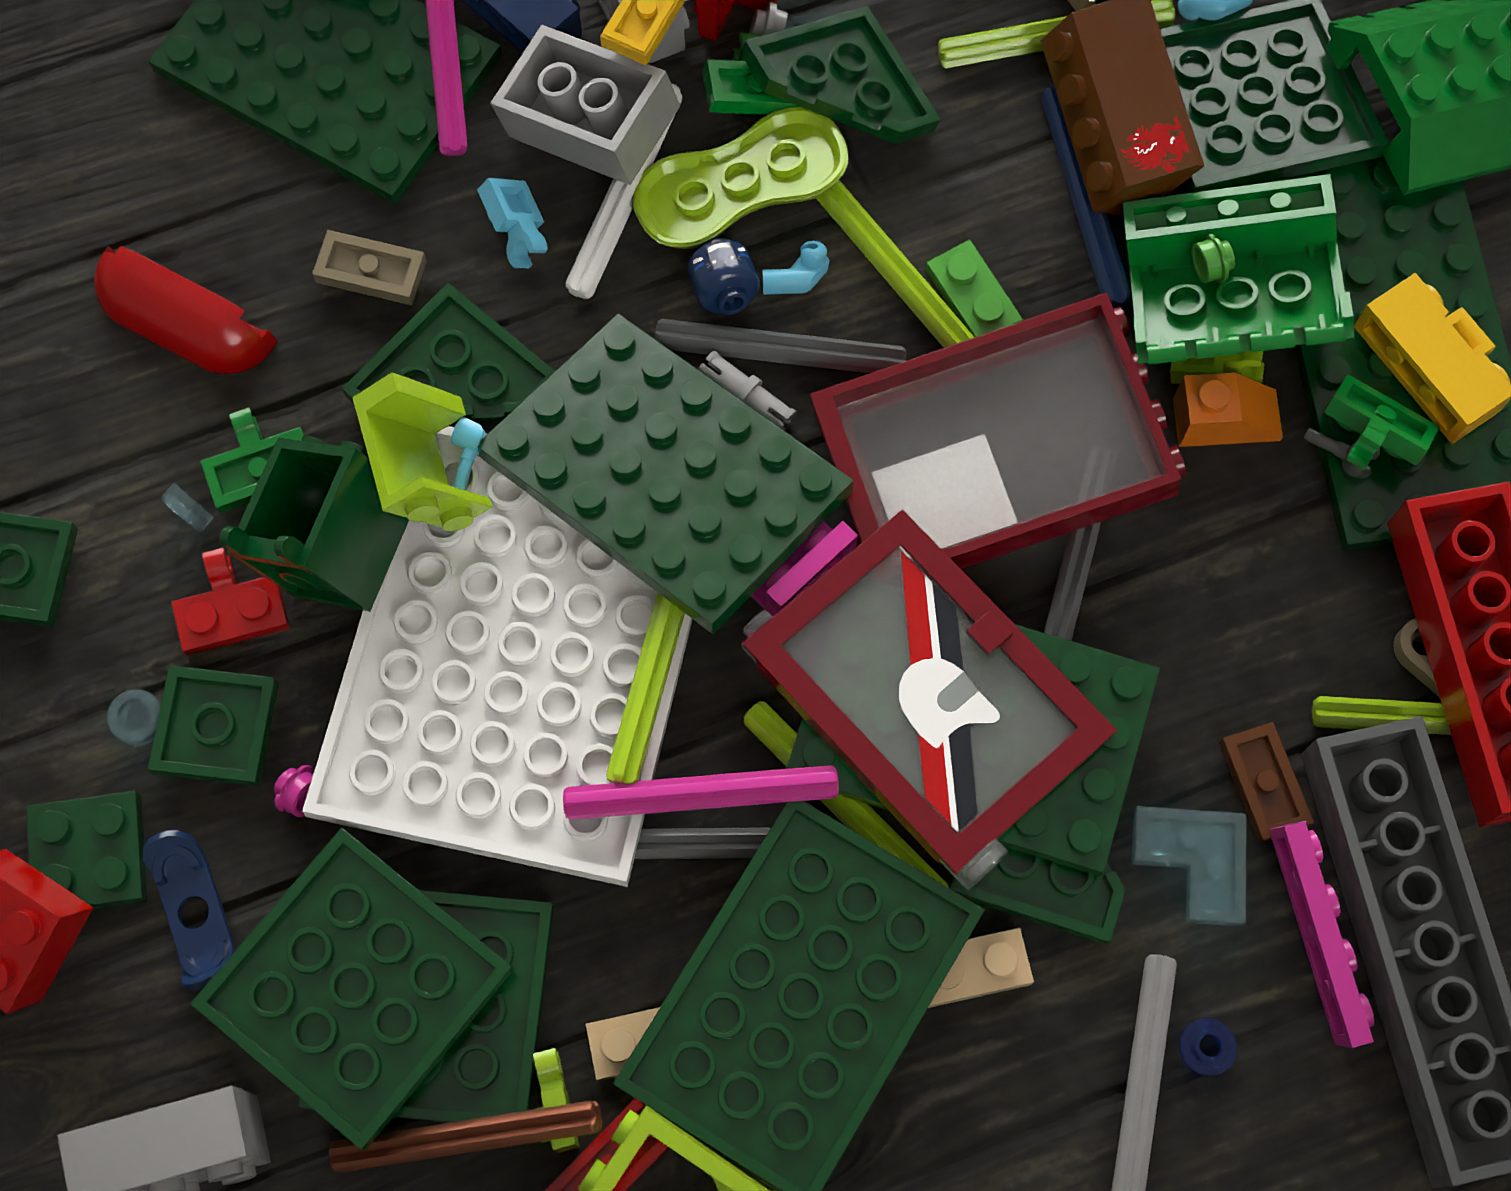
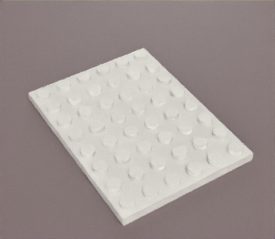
M451 426L435 434L449 486L454 485L460 456L464 450L451 443V435L455 428ZM476 455L466 491L489 497L492 508L475 517L474 522L467 528L457 531H446L442 527L409 520L371 612H362L303 807V813L306 817L627 887L645 814L569 820L565 817L563 810V791L565 788L572 786L611 783L607 780L606 773L658 592ZM685 614L639 781L654 780L692 623V618Z

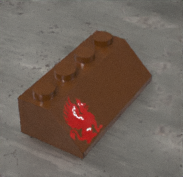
M1109 0L1074 11L1040 40L1094 213L1124 216L1123 202L1165 197L1205 166L1150 0Z

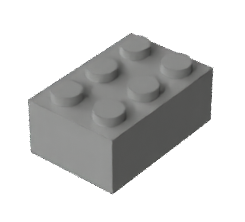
M544 25L540 26L490 103L510 138L629 185L632 184L680 107L665 70L649 64L645 66L614 51Z
M234 1086L57 1135L67 1191H200V1182L207 1180L208 1182L222 1181V1185L241 1182L257 1176L256 1166L271 1162L258 1096Z

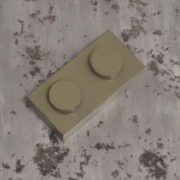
M327 230L312 275L316 283L413 305L427 260L424 252Z

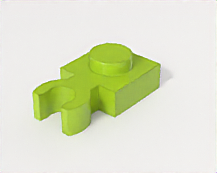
M554 1048L534 1053L533 1057L543 1107L535 1109L570 1104L558 1051ZM577 1136L548 1140L551 1141L552 1148L557 1153L580 1148Z

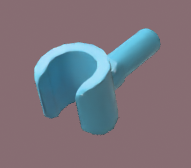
M466 417L459 419L451 435V443L464 449L460 456V463L453 487L466 490L472 465L475 462L476 455L479 456L478 445L486 436L480 424Z

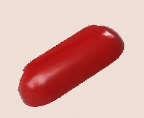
M108 246L97 263L94 274L95 294L102 310L110 319L207 371L219 374H235L249 370L261 363L278 343L275 336L269 330L263 329L262 331L240 319L245 312L242 308L133 250L120 246L117 252H115Z

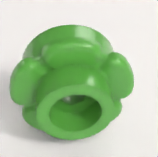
M1210 233L1206 235V240L1192 245L1193 265L1199 279L1203 283L1215 280L1218 283H1223L1228 279L1229 270L1235 268V256L1227 240L1220 241L1214 234Z

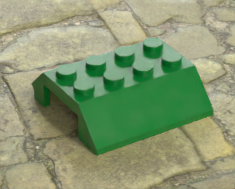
M1430 0L1406 5L1404 9L1397 7L1369 13L1365 17L1355 16L1329 22L1328 34L1331 39L1326 44V47L1338 70L1346 69L1360 52L1401 129L1398 135L1385 148L1382 155L1403 195L1511 169V0Z
M1330 174L1123 202L1138 364L1149 363L1150 365L1183 361L1186 358L1192 357L1200 359L1241 354L1242 351L1250 350L1251 352L1291 348L1300 344H1306V346L1325 344L1354 338V316L1350 292H1345L1337 245V212ZM1210 233L1214 234L1220 241L1227 240L1234 252L1235 268L1229 270V277L1223 283H1218L1216 280L1203 283L1199 279L1193 265L1192 245L1206 240V235Z

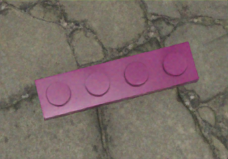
M1306 821L1269 829L1334 1043L1337 1046L1349 1048L1372 1043L1374 1040L1369 1027L1374 1026L1373 1011L1366 996L1358 992L1352 973L1357 970L1356 956L1349 941L1342 939L1335 918L1340 916L1339 901L1332 886L1329 884L1325 885L1319 866V863L1323 862L1321 843L1313 830L1308 831Z

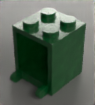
M303 436L301 441L278 438L239 526L224 527L220 533V543L228 549V554L294 598L371 612L409 519L382 510L366 448L349 441H342L340 446L329 445L311 436Z

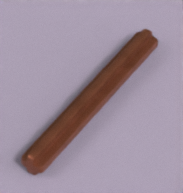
M585 1101L382 1133L375 1138L366 1151L361 1150L349 1139L337 1140L332 1142L329 1147L330 1166L335 1172H346L598 1133L602 1128L601 1110L597 1102Z

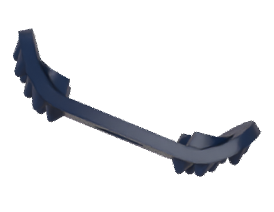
M167 830L157 833L147 840L143 846V862L158 888L182 966L181 983L188 991H198L207 985L236 949L216 884L203 850L190 834L182 831ZM201 897L208 904V918L199 928L190 929L184 925L181 919L182 907L189 899Z

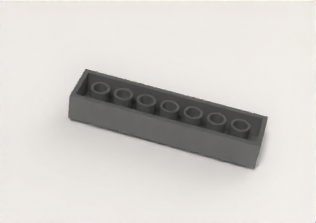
M1419 716L1316 739L1300 755L1432 1189L1450 1187L1511 1173V991L1423 718Z

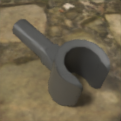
M1312 428L1307 430L1304 439L1342 459V467L1349 476L1361 477L1370 471L1368 466L1365 470H1362L1346 460L1354 444L1350 446L1342 441L1339 442ZM1380 449L1375 452L1371 460H1375L1380 455Z

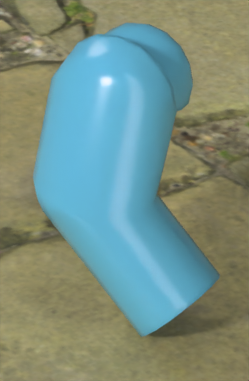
M1179 0L1178 10L1183 18L1190 21L1197 20L1199 17L1205 20H1219L1250 6L1253 0Z
M808 241L801 246V256L790 269L763 270V295L809 292L828 270L830 260L827 257L825 245L818 241Z

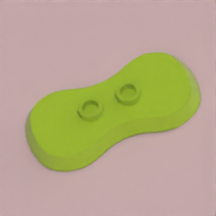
M803 107L777 110L757 121L746 132L727 144L710 150L671 155L653 163L644 170L632 196L634 211L643 229L658 243L675 249L697 248L704 242L717 238L737 220L756 210L772 205L804 202L823 195L844 174L848 165L847 146L838 127L830 118Z

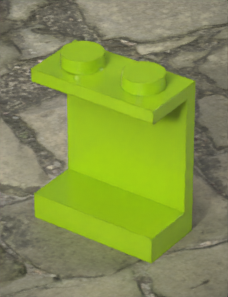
M393 372L353 397L383 511L406 517L410 521H420L442 527L446 531H457L467 528L474 522L475 517L492 508L489 497L449 486L436 440V433L466 416L461 397Z

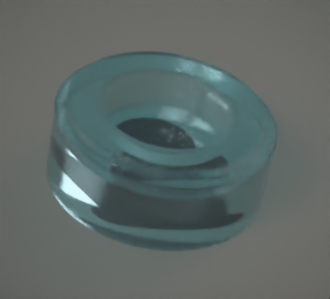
M173 483L162 495V501L197 531H202L214 518L208 510L176 483Z
M133 689L121 693L113 700L108 710L107 721L110 730L121 741L129 745L140 746L152 742L155 736L161 703L151 693L144 690Z

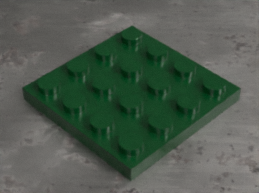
M1290 0L1235 12L1219 20L1203 19L1160 29L1205 165L1186 180L1190 193L1268 183L1383 157L1382 153L1389 145V142L1351 63L1346 69L1338 70L1326 47V44L1331 39L1328 34V24L1331 21L1321 0Z
M341 828L190 1004L357 1147L366 1151L514 969L352 835Z
M419 890L511 965L514 970L393 1118L452 1123L528 1111L535 1068L533 1054L537 1051L554 905L550 902ZM301 1098L299 1099V1108L314 1110Z

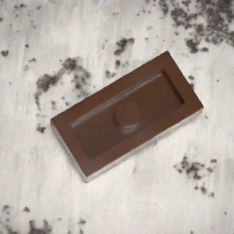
M1273 722L1221 739L1219 746L1258 844L1272 840L1269 829L1306 821L1308 828L1314 824Z

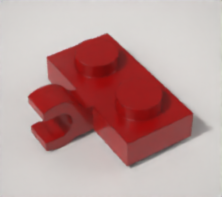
M224 548L202 553L205 569L213 591L171 602L182 651L187 656L290 629L281 588L264 577L236 584L232 560L229 555L226 556Z

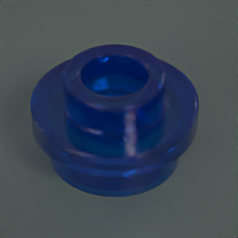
M1203 1018L1192 1022L1184 1029L1179 1040V1052L1183 1062L1190 1070L1199 1075L1214 1076L1226 1071L1232 1065L1236 1057L1237 1045L1233 1033L1225 1024L1215 1019ZM1209 1036L1217 1042L1218 1052L1216 1056L1208 1057L1200 1050V1040L1202 1037Z

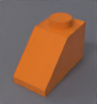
M1236 372L1183 376L1173 398L1179 447L1281 441L1283 438L1276 389Z

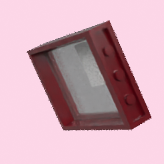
M1107 292L810 394L814 413L832 464L853 480V492L845 501L860 544L903 509L960 569H964L1178 496L1181 477L1186 475L1183 458L1176 445L1168 447L1162 432L1163 429L1167 428L1163 408L1158 399L1150 401L1144 387V383L1148 382L1145 364H1138L1137 353L1131 354L1125 339L1130 336L1126 316L1121 307L1113 309ZM901 546L870 571L876 584H883L899 590L904 589L901 561L902 550L930 580L932 579Z

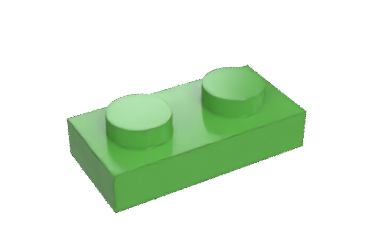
M971 240L927 262L926 273L949 308L974 337L1023 320Z

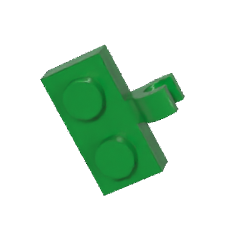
M740 33V49H733L732 61H706L702 73L710 113L768 115L777 110L800 107L764 92L740 54L745 41L760 37L759 34Z
M1349 374L1346 375L1324 411L1325 414L1334 418L1342 428L1360 433L1346 460L1362 470L1366 469L1380 446L1389 455L1398 459H1405L1417 466L1428 451L1440 427Z
M250 408L229 414L240 447L200 461L215 507L220 514L249 504L277 439L284 438L301 441L303 436H305L301 427L262 439L255 416H252Z

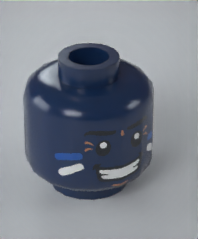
M724 238L708 240L698 247L689 260L687 273L699 305L710 313L736 314L745 309L758 293L760 281L749 252L745 246L737 241Z

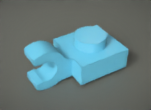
M488 178L477 191L496 232L508 233L507 258L514 268H530L532 262L528 256V251L529 253H545L547 251V243L544 236L537 230L544 223V220L526 181Z

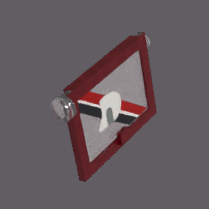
M903 509L774 617L767 610H764L756 615L743 630V633L748 638L742 642V649L756 663V668L937 863L941 862L967 890L987 875L1008 853L1007 849L998 839L1117 731Z

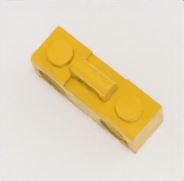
M1414 273L1367 304L1356 321L1354 328L1434 424L1440 426L1439 430L1449 442L1454 444L1504 408L1511 399V382L1505 370L1498 364L1492 363L1487 357L1496 346L1465 309L1461 307L1446 317L1449 311L1443 306L1440 294L1432 286L1425 284Z

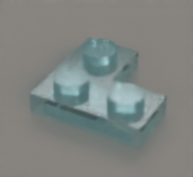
M1136 806L1133 810L1132 864L1187 868V923L1228 926L1244 925L1246 923V814Z

